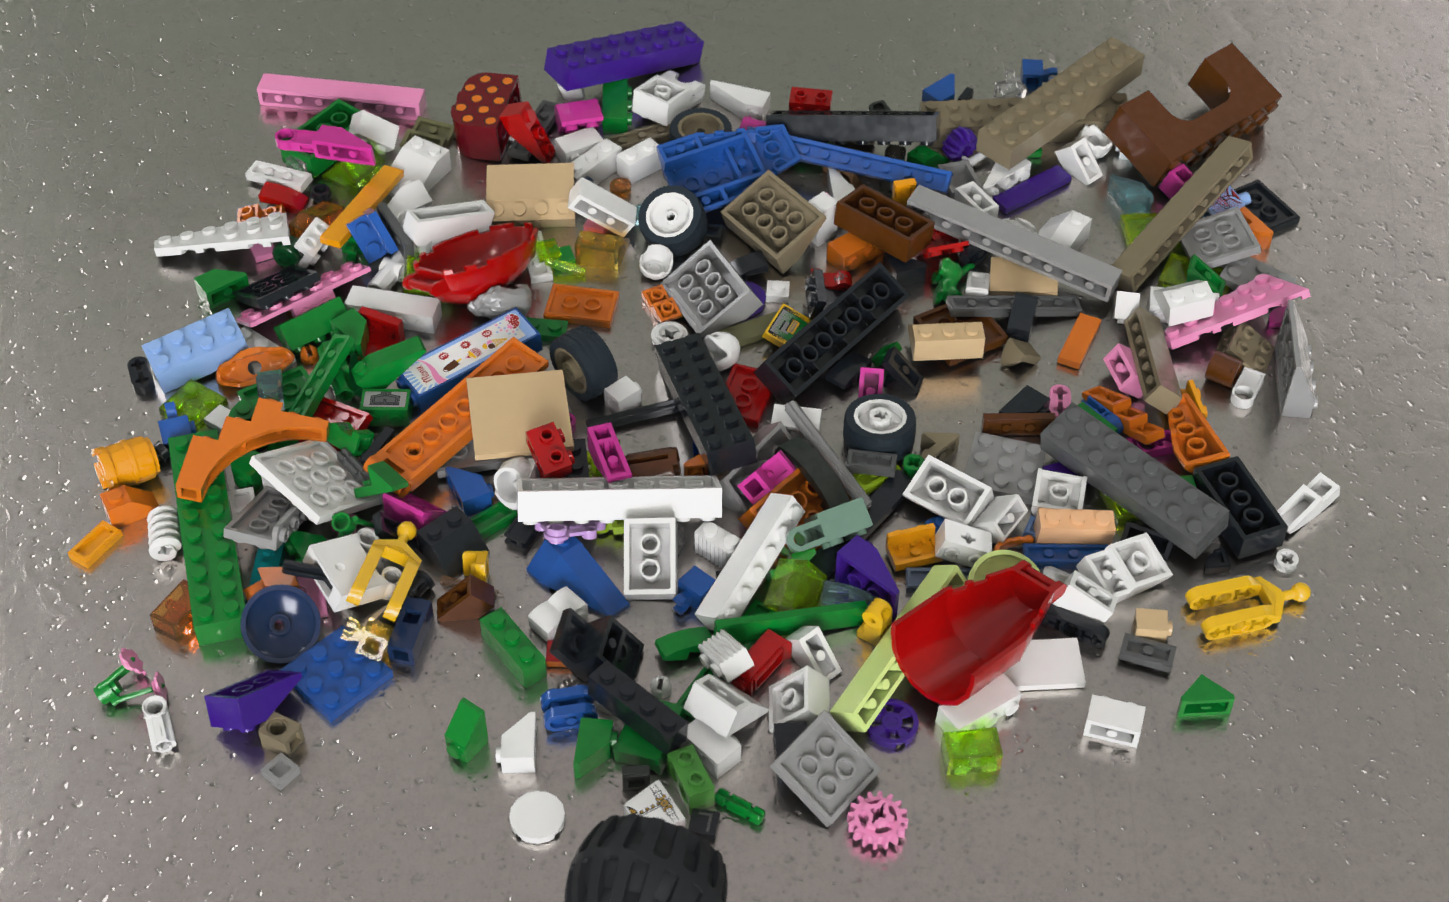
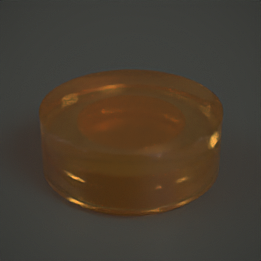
M626 178L613 179L610 182V193L619 198L628 196L631 193V182Z

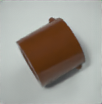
M1216 350L1207 367L1205 378L1232 389L1240 375L1244 361Z

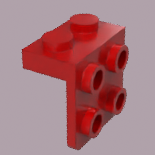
M934 229L931 244L916 256L923 255V259L943 255L942 251H944V255L964 251V246L969 245V241L959 242L957 238Z
M364 306L359 309L358 313L367 320L369 331L365 357L368 354L405 340L402 319Z

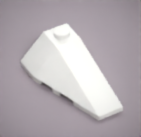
M1071 210L1051 217L1040 229L1038 235L1077 251L1089 238L1092 218Z

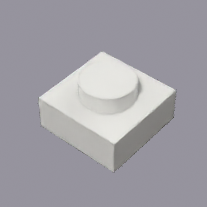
M767 280L766 302L788 303L790 281Z

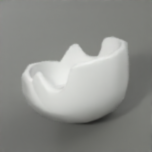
M662 244L649 245L645 253L640 256V271L645 277L652 280L666 278L673 268V253Z

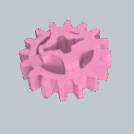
M879 791L877 796L874 797L871 792H867L866 799L859 795L857 797V804L851 803L850 812L847 815V822H849L848 831L854 832L853 839L855 841L860 838L863 840V847L871 843L873 850H876L878 845L882 844L886 850L888 849L889 842L897 845L899 837L904 838L908 826V819L906 818L907 809H901L902 802L900 800L893 802L892 794L885 798L882 791Z

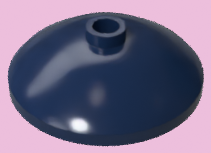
M282 584L272 585L255 593L246 603L240 619L241 635L248 649L258 658L278 664L292 662L313 647L318 639L321 626L318 608L311 597L296 587ZM275 621L283 622L284 627L282 630L275 629Z

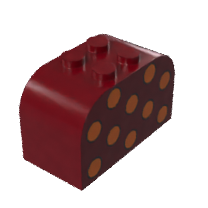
M479 73L466 80L461 92L457 94L455 105H452L451 108L457 149L461 155L472 159L502 160L510 135L499 116L507 104L522 102L518 75Z

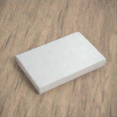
M1077 638L1031 640L1021 660L1004 672L1019 691L1085 688L1086 685Z

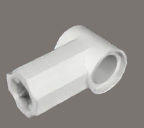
M150 696L143 702L142 710L146 719L153 752L160 753L171 751L176 746V740L167 702L162 696Z

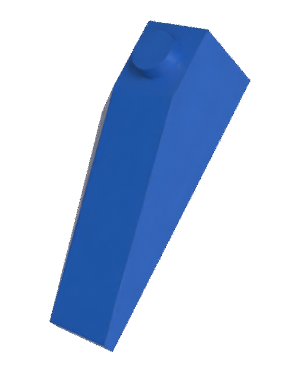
M575 536L569 537L562 544H551L549 540L545 539L526 568L527 573L543 588L547 590L552 588L558 591L567 586L587 603L588 610L603 617L608 615L615 617L630 607V603Z

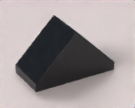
M886 252L884 253L883 266L903 288L925 282L928 263L912 258L905 263Z

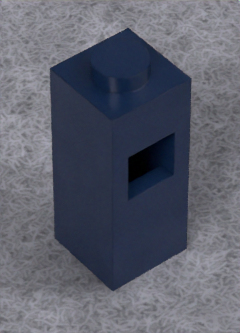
M406 597L387 644L390 661L415 666L434 618L432 601L424 598Z

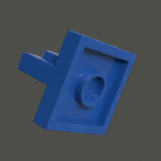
M372 208L363 211V215L345 224L369 264L387 253L393 254L399 250L379 215Z

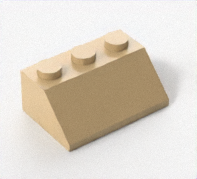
M982 322L908 325L913 361L983 358L985 334Z

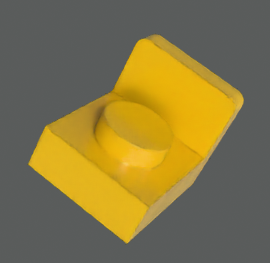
M464 551L462 555L464 576L472 575L488 583V551Z

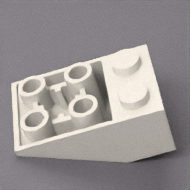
M710 674L693 683L683 707L694 718L703 721L713 728L717 734L723 735L726 738L766 714L769 710L730 682L727 683L724 679Z

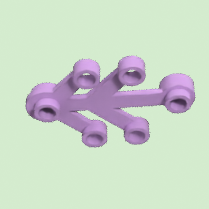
M589 520V523L577 524L574 521H564L562 524L538 521V524H535V530L544 531V538L549 540L551 544H562L569 537L580 535L584 539H596L597 531L606 529V523H601L599 520Z

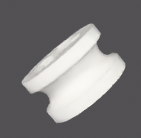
M1290 549L1279 550L1274 559L1275 568L1283 573L1293 572L1299 561L1298 555ZM1284 558V561H1285L1286 559H1288V560H1290L1291 562H1290V564H1289L1288 562H1287V563H1284V562H1282V559Z

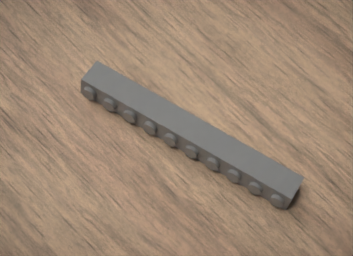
M918 185L907 200L906 207L934 221V229L962 241H969L971 245L1105 302L1110 300L1118 287L1123 270L924 186Z

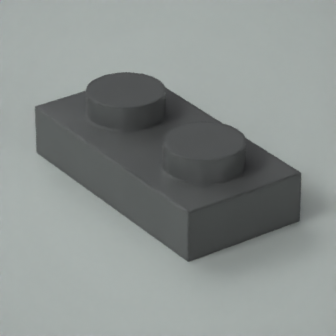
M1125 633L1118 659L1170 673L1177 647Z

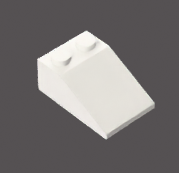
M415 135L401 148L391 167L404 170V177L388 195L394 197L403 183L418 179L421 180L427 192L430 191L452 170L450 150Z

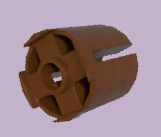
M677 447L630 453L625 456L632 472V477L682 476Z

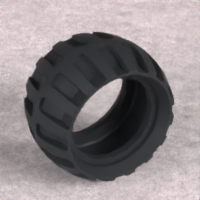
M628 814L627 816L613 815L609 816L605 821L599 822L577 850L568 872L565 902H726L728 888L726 865L723 863L721 853L715 850L709 841L697 836L681 825L677 826L666 822L664 819L644 817L639 814Z

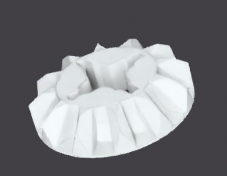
M671 321L656 325L651 332L653 345L662 344L665 341H673L688 335L683 325Z

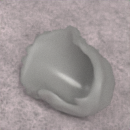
M516 284L515 286L518 287L516 289L497 285L489 288L486 293L479 295L476 300L469 302L467 307L475 316H485L490 319H494L515 307L525 316L532 306L531 289L528 287V284Z

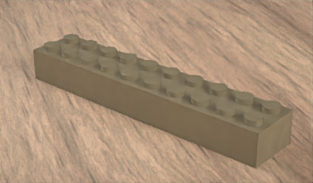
M1110 37L979 129L976 150L1010 170L1140 76L1145 55L1118 39Z
M1115 93L1047 143L1075 141V137L1085 125L1091 126L1094 124L1104 133L1118 108L1128 102L1126 93ZM1023 98L920 102L919 111H940V138L928 147H943L944 144L942 142L946 140L947 135L952 132V129L956 130L959 126L969 128L978 138L979 129Z

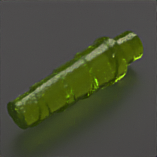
M546 258L544 264L574 277L575 275L584 277L586 268L579 267L578 264L558 259Z

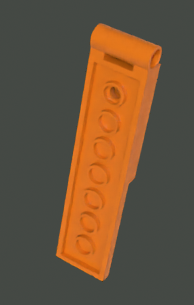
M512 337L375 455L370 456L364 463L363 470L369 473L368 465L381 461L386 462L408 481V487L393 491L398 497H405L473 439L466 378L541 372L549 367L548 360L515 337Z

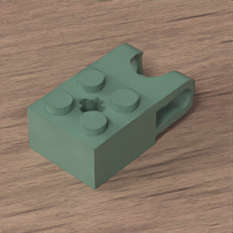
M863 497L803 519L805 524L790 529L786 533V543L789 549H786L784 546L780 554L787 557L822 545L824 550L844 542L843 537L848 541L856 535L866 534L865 528L873 526Z

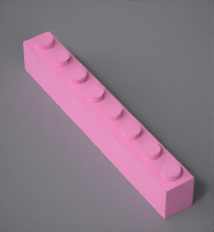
M268 73L263 74L257 87L260 105L322 111L334 101L340 99L359 110H365L378 117L417 120L418 116L422 117L427 106L425 89Z

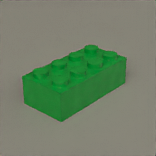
M337 99L300 126L298 130L318 131L321 125L342 127L349 131L353 114L361 110ZM285 138L283 139V141H287L292 138ZM281 150L284 163L299 171L311 173L313 179L337 162L336 160L316 158L314 153Z

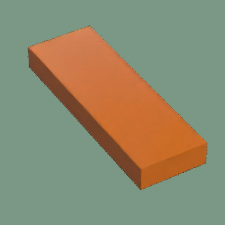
M1080 313L1058 356L1057 363L1079 370L1101 326L1102 319Z

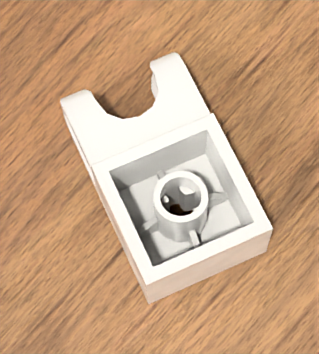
M671 70L661 76L655 75L634 89L632 112L667 126L679 113L692 109L704 99L705 84L698 81L690 83L679 82V74Z

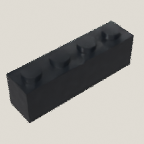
M608 660L588 676V695L666 756L667 753L677 750L687 740L688 722Z

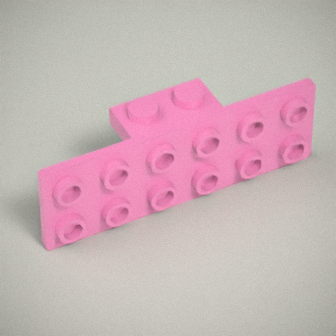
M353 261L344 263L340 266L341 269L335 272L328 271L321 274L320 280L314 283V287L304 291H296L294 296L287 300L280 299L275 301L274 306L265 310L259 308L244 310L240 313L241 316L236 318V322L252 328L288 310H291L294 318L335 298L334 288L370 272L371 268L361 263H353Z

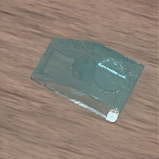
M1110 175L1107 193L1127 219L1150 213L1154 198L1152 192L1143 183L1117 175Z

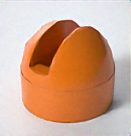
M308 345L306 348L305 346L302 347L300 359L303 364L313 365L318 362L319 356L315 346Z

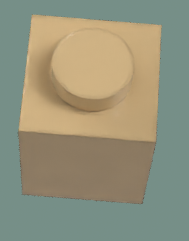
M1136 608L1132 622L1133 635L1166 643L1167 636H1172L1173 629L1172 621H1168V611Z

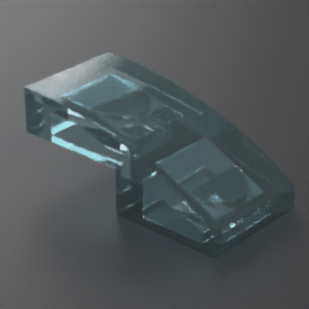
M824 581L822 604L824 605L866 601L867 606H869L872 600L875 599V596L851 585L833 581Z

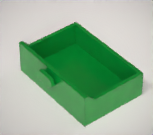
M660 700L683 719L687 720L685 709L683 708L684 705ZM624 725L613 748L615 761L634 766L649 765L650 770L655 771L658 775H662L667 764V756L628 725Z

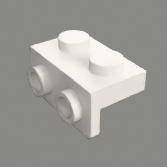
M315 217L294 245V248L304 254L297 265L298 267L307 268L309 264L314 266L321 257L318 252L320 250L325 252L329 246L320 243V236L329 225L318 217Z

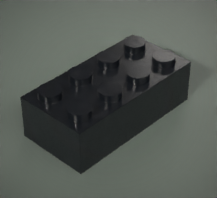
M1238 456L1194 468L1193 478L1196 488L1229 510L1228 526L1221 535L1238 559L1283 545L1288 530L1287 524Z

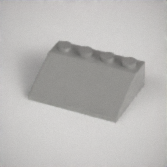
M711 240L660 283V285H663L669 298L673 297L680 312L694 331L699 333L701 337L746 320L763 305Z
M1288 300L1274 350L1281 416L1310 418L1312 410L1316 409L1318 405V396L1314 395L1316 379L1312 378L1314 363L1310 361L1312 347L1308 344L1307 334L1293 300Z

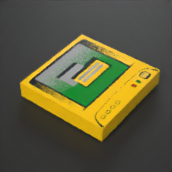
M783 303L762 337L781 347L812 320H809L805 315Z

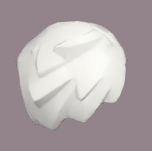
M1094 124L1091 126L1085 125L1075 137V140L1085 137L1095 159L1104 157L1113 145V142Z

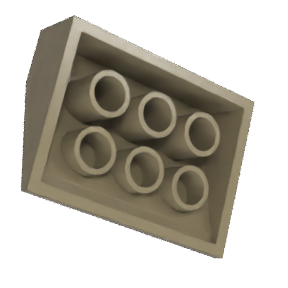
M769 169L720 212L726 226L756 252L762 251L765 259L782 274L801 258L827 219L822 212Z

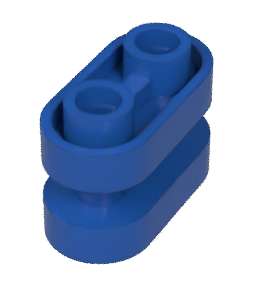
M578 684L566 688H552L541 695L540 703L542 711L545 712L543 720L547 730L557 732L579 728L581 717L598 719L597 709L593 704L595 700L588 695V686Z

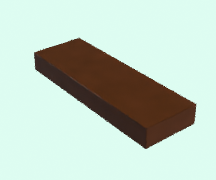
M983 413L981 433L996 436L1040 435L1056 417L1055 413Z

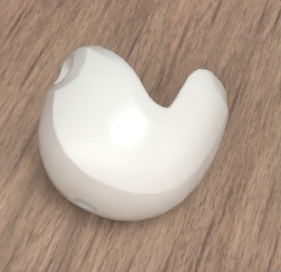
M714 332L703 339L707 349L714 355L712 359L719 372L730 368L739 359L740 344L734 335L727 332Z

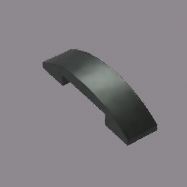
M797 436L777 447L778 451L782 450L792 464L798 467L823 500L820 506L824 511L850 501L843 485L828 463L803 439Z

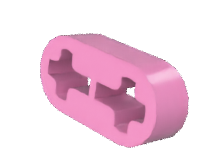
M1061 384L1052 386L1049 392L1050 413H1055L1056 418L1060 415L1057 409H1060L1062 413L1071 404V391L1067 386ZM1058 395H1061L1062 400H1058Z

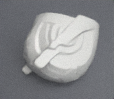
M523 456L513 457L504 461L495 473V495L506 507L517 510V479L541 478L534 459Z

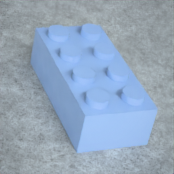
M229 308L141 345L164 394L217 371L221 364L233 358L240 351L248 349L245 338Z

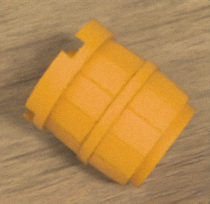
M138 436L126 440L123 439L106 447L101 446L92 449V457L97 456L98 462L94 463L98 479L103 489L108 488L107 491L122 485L135 487L156 478V475L160 474L158 457L148 437Z

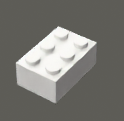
M676 518L624 519V596L626 600L673 599L678 594V532Z

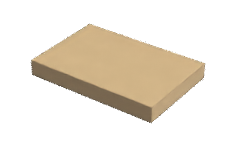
M991 257L989 296H1015L1016 292L1032 296L1058 295L1057 280L1002 257Z

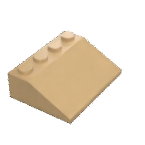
M574 163L487 165L486 203L495 212L492 225L514 222V226H524V223L531 222L533 228L576 227V213L568 208L570 189L575 185Z

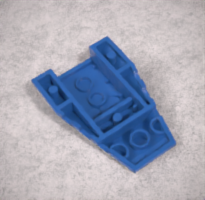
M784 124L759 126L752 130L739 128L732 132L719 130L714 131L712 134L698 132L657 145L656 147L667 185L681 186L694 193L700 200L705 212L729 205L768 169L777 176L801 161V157Z

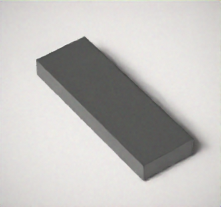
M385 202L379 203L377 214L399 249V252L406 261L413 260L414 247L412 240L404 232L403 227Z

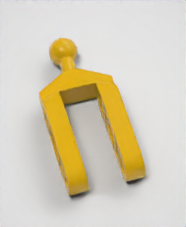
M405 521L397 527L398 539L374 540L348 594L347 602L356 606L359 605L380 558L388 559L404 566V570L382 616L395 622L422 561L407 544L417 533V528L412 522Z
M1247 575L1193 587L1186 592L1185 599L1192 610H1200L1246 600L1257 595L1260 597L1263 605L1214 615L1205 619L1200 625L1207 640H1216L1261 630L1273 623L1280 622L1284 601L1291 599L1297 602L1307 601L1311 595V590L1307 584L1297 582L1291 589L1281 591L1280 588L1261 576L1252 577Z

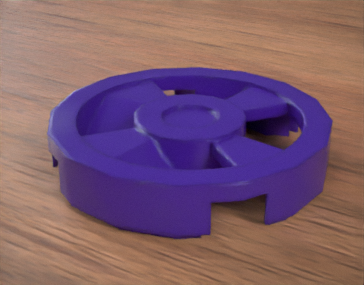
M889 699L885 705L893 708V712H887L885 706L882 708L872 723L880 725L875 727L871 725L868 728L869 737L879 746L886 748H896V745L903 743L905 745L910 744L916 737L919 726L917 713L904 701ZM912 717L913 728L902 726V719ZM898 734L899 736L898 739H890V735Z

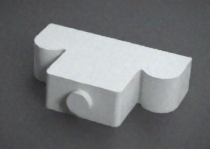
M484 200L410 209L406 211L403 230L417 245V252L419 254L422 252L428 254L433 251L432 246L447 239L473 230H478V233L489 231V226L492 225L495 212Z

